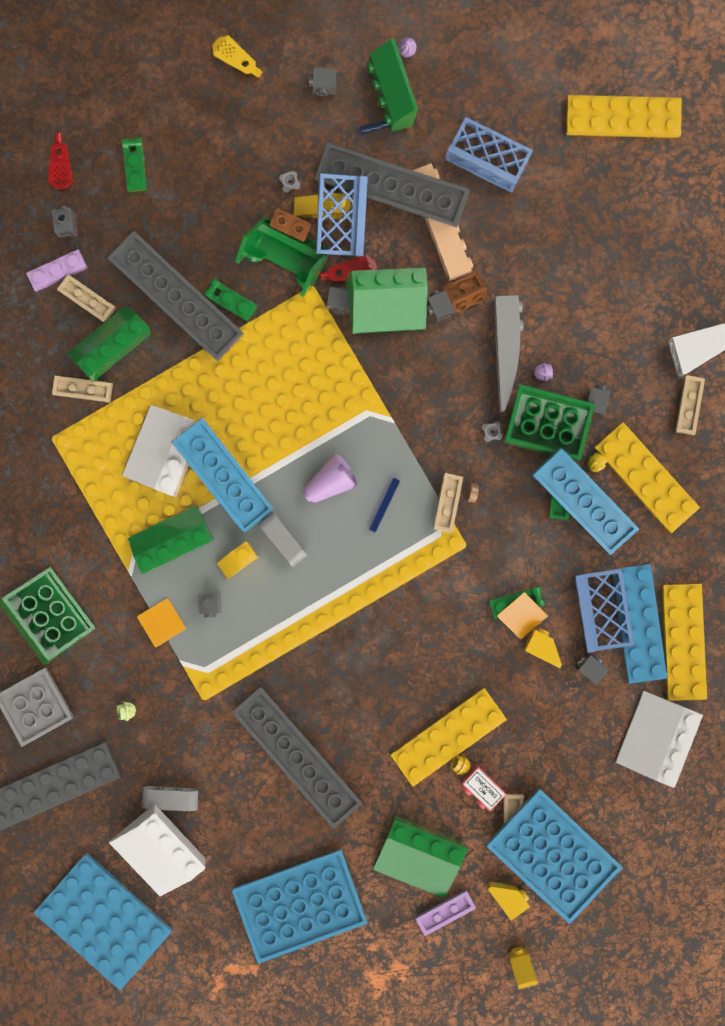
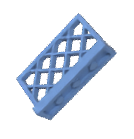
M465 117L452 144H450L447 150L445 160L512 193L533 150ZM466 124L473 127L475 133L466 135L464 129ZM487 134L491 136L492 141L483 143L481 136ZM477 137L480 145L471 147L468 139ZM465 140L466 149L461 150L455 147L457 142ZM498 144H507L509 150L500 152ZM494 145L497 153L488 155L485 147ZM482 149L484 157L478 158L474 156L473 151ZM521 151L527 155L524 159L517 160L515 152ZM511 153L513 162L505 164L502 156ZM499 157L501 165H492L490 159ZM515 165L518 171L517 175L514 176L508 173L507 167Z
M319 174L316 254L363 256L368 176ZM324 178H330L336 184L329 192L324 187ZM345 180H353V189L347 193L341 184ZM337 188L345 195L338 203L331 196ZM327 197L335 204L328 212L323 207V201ZM346 198L352 203V208L347 213L340 206ZM336 208L344 215L337 223L330 216ZM326 217L334 224L327 232L322 227V221ZM345 218L351 223V227L346 233L339 226ZM337 227L343 236L335 242L329 234ZM327 236L333 245L328 250H321V241ZM344 238L350 243L349 251H342L338 246Z
M622 569L574 575L586 651L589 653L598 650L633 646L634 642ZM618 573L619 582L615 587L606 582L610 574ZM597 577L602 582L594 590L589 587L587 578ZM603 583L613 589L607 598L597 592ZM615 591L622 596V601L618 606L609 601V598ZM595 594L605 600L599 609L591 604V599ZM606 602L616 608L610 617L601 612ZM618 610L625 615V620L621 626L612 620ZM598 613L608 619L602 628L598 627L594 622ZM610 621L619 627L613 636L604 631V628ZM595 627L600 630L597 635ZM621 629L628 633L629 642L620 643L615 639ZM602 632L611 638L606 645L598 646L597 638Z

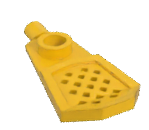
M229 35L218 38L212 45L213 55L245 74L252 73L258 78L261 76L262 71L256 67V62ZM248 62L249 65L247 67L242 66V63Z

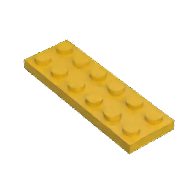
M568 95L566 135L679 138L681 136L682 98Z
M624 422L594 447L597 453L607 460V464L669 533L675 531L700 508Z
M702 584L662 585L667 700L707 699Z
M482 688L390 755L411 785L415 786L507 719L486 689Z

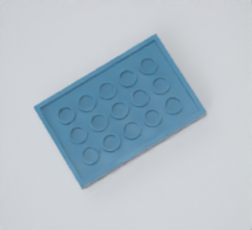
M539 787L486 843V846L569 924L623 868Z
M341 848L232 888V893L258 964L368 924Z
M88 853L81 858L34 912L38 918L119 990L126 985L173 930Z

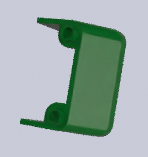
M262 218L244 235L235 262L239 264L245 257L252 262L262 261L266 258L297 274L296 281L303 287L300 296L304 297L313 287L329 254H316V241L308 237L304 242L271 227V218ZM321 244V250H328L326 246Z

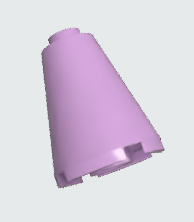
M335 454L304 487L305 492L303 494L309 502L316 503L358 486L357 478L355 475L352 476L351 468L340 455Z

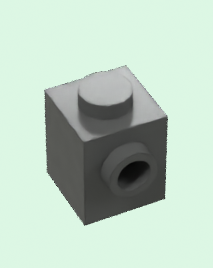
M314 67V72L310 74L309 86L313 87V93L318 96L336 95L337 69Z
M60 206L56 210H52L54 233L59 238L78 236L75 212L67 206Z
M329 288L328 310L335 311L334 313L339 315H346V312L350 313L347 289Z
M437 290L429 295L427 311L429 315L434 316L436 323L454 315L455 310L445 290L442 292Z
M597 384L596 387H591L588 402L595 404L593 412L606 413L611 390H607L608 386Z
M221 593L198 594L199 614H204L206 618L216 617V613H221Z
M586 654V656L582 655L576 662L577 667L575 669L595 685L609 671L602 665L603 660L595 654L593 656Z

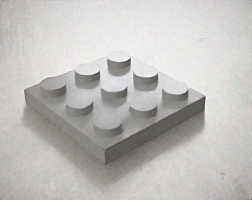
M47 667L0 693V708L21 747L74 718Z

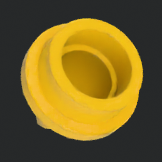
M595 452L593 456H589L587 465L590 471L599 472L606 467L607 460Z
M455 756L451 763V769L454 770V773L457 775L468 773L471 764L465 756Z

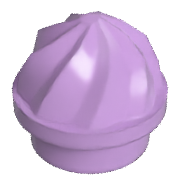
M406 37L399 41L398 50L403 57H410L415 54L417 45L413 39Z
M546 363L538 365L534 371L535 377L544 382L552 379V365Z

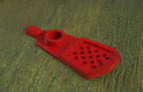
M56 133L54 134L55 143L51 145L48 183L55 189H66L74 181L67 145L63 143L62 134ZM57 150H62L60 155H56Z
M368 255L357 257L330 267L328 272L320 273L321 281L330 279L332 282L346 281V276L351 271L370 270V268L371 270H377L376 262ZM339 270L343 272L340 277L336 276V272Z

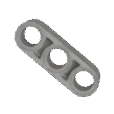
M274 512L258 524L292 567L308 556Z
M143 787L142 808L149 809L155 804L160 810L195 811L198 810L199 790L195 788Z

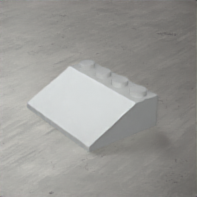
M151 405L122 476L176 497L189 465L172 445L171 441L196 421Z
M643 691L615 762L675 788L703 715Z
M155 804L109 841L111 846L159 896L191 881L206 868L205 857Z

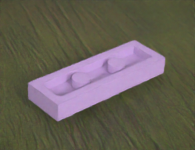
M78 249L27 272V275L34 290L37 292L65 279L67 274L72 276L88 267Z
M465 889L415 916L424 936L471 912L476 907L468 891Z

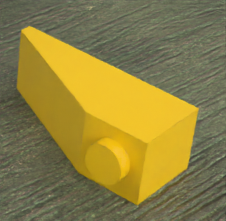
M338 193L331 194L337 203L345 196ZM318 195L294 197V216L317 218ZM329 197L323 201V207L327 212L335 206ZM348 198L340 204L346 213L351 209V202ZM338 208L330 214L333 219H341L344 216Z

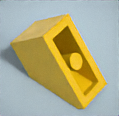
M246 541L227 554L217 565L226 578L229 579L258 559L259 556L250 543Z
M541 628L538 631L533 629L523 650L561 668L562 664L554 640L549 637L550 633Z
M490 881L486 883L488 890L511 921L530 907L527 901L529 897L523 889L519 890L515 885Z
M517 947L512 949V952H508L518 988L522 989L538 984L527 948Z

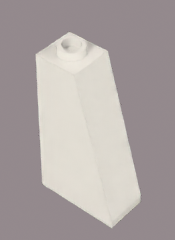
M725 323L676 336L668 340L678 377L687 374L725 350Z

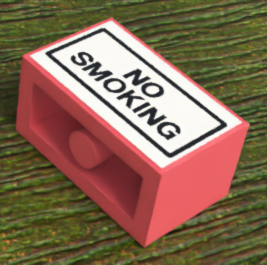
M477 764L461 779V783L464 785L462 789L469 796L473 794L477 798L476 803L482 809L487 808L491 811L506 795L505 791Z

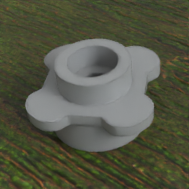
M295 171L282 174L279 177L283 184L282 189L286 193L292 189L297 190L301 186Z
M499 422L482 426L486 442L502 438L503 435L500 433L501 425Z

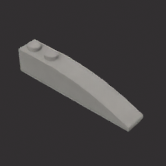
M519 295L496 296L494 298L499 413H503L506 409L517 372L520 353V331H523V320H520L522 301H519Z

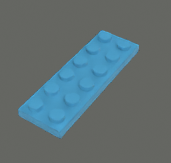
M200 418L171 441L172 445L243 533L273 510L270 503L203 418Z
M561 447L532 473L610 555L639 530L629 517Z
M651 564L617 568L622 569L634 642L633 646L623 647L627 682L631 684L667 679ZM618 573L612 574L614 587L619 582ZM615 591L616 606H618L622 601V596ZM618 610V620L621 626L625 620V615ZM621 629V641L629 642L628 633Z

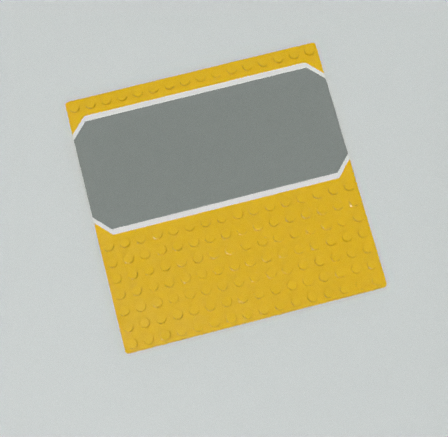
M314 286L304 297L300 296V292L240 327L239 329L244 335L219 362L205 349H202L52 437L53 443L149 609L168 598L187 628L168 641L203 700L216 695L466 547V543L455 524L451 534L432 529L439 497ZM150 406H156L196 422L203 418L270 503L273 510L243 533L190 466L176 497L122 476ZM333 455H340L350 466L352 476H356L358 486L316 503L309 502L303 494L305 492L304 487ZM198 505L214 540L142 574L133 557L128 537ZM272 512L275 513L308 554L294 567L289 564L258 525ZM248 541L259 558L227 579L217 563L238 546ZM221 593V613H216V617L206 618L204 614H199L198 594Z

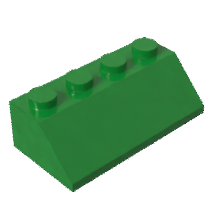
M392 38L371 52L367 62V70L373 76V88L379 95V106L383 108L385 113L386 126L389 125L391 132L412 127L418 111L395 39Z
M124 306L71 349L67 355L93 383L151 335L150 328L134 311Z
M198 505L128 537L133 557L142 574L214 540Z

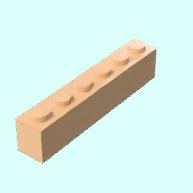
M432 163L412 170L440 179L439 173L436 168L433 169ZM425 218L448 282L469 275L473 264L471 258L465 254L466 245L464 240L459 238V226L455 228Z

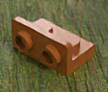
M279 208L276 209L270 223L271 227L303 242L306 240L308 233L312 234L314 229L311 223Z
M477 271L442 287L453 305L454 314L464 311L468 307L481 303L488 298L486 286Z

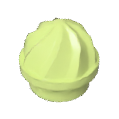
M124 701L117 705L119 720L128 721L134 717L136 708L132 703Z

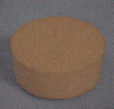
M469 484L467 502H476L479 491L478 484Z

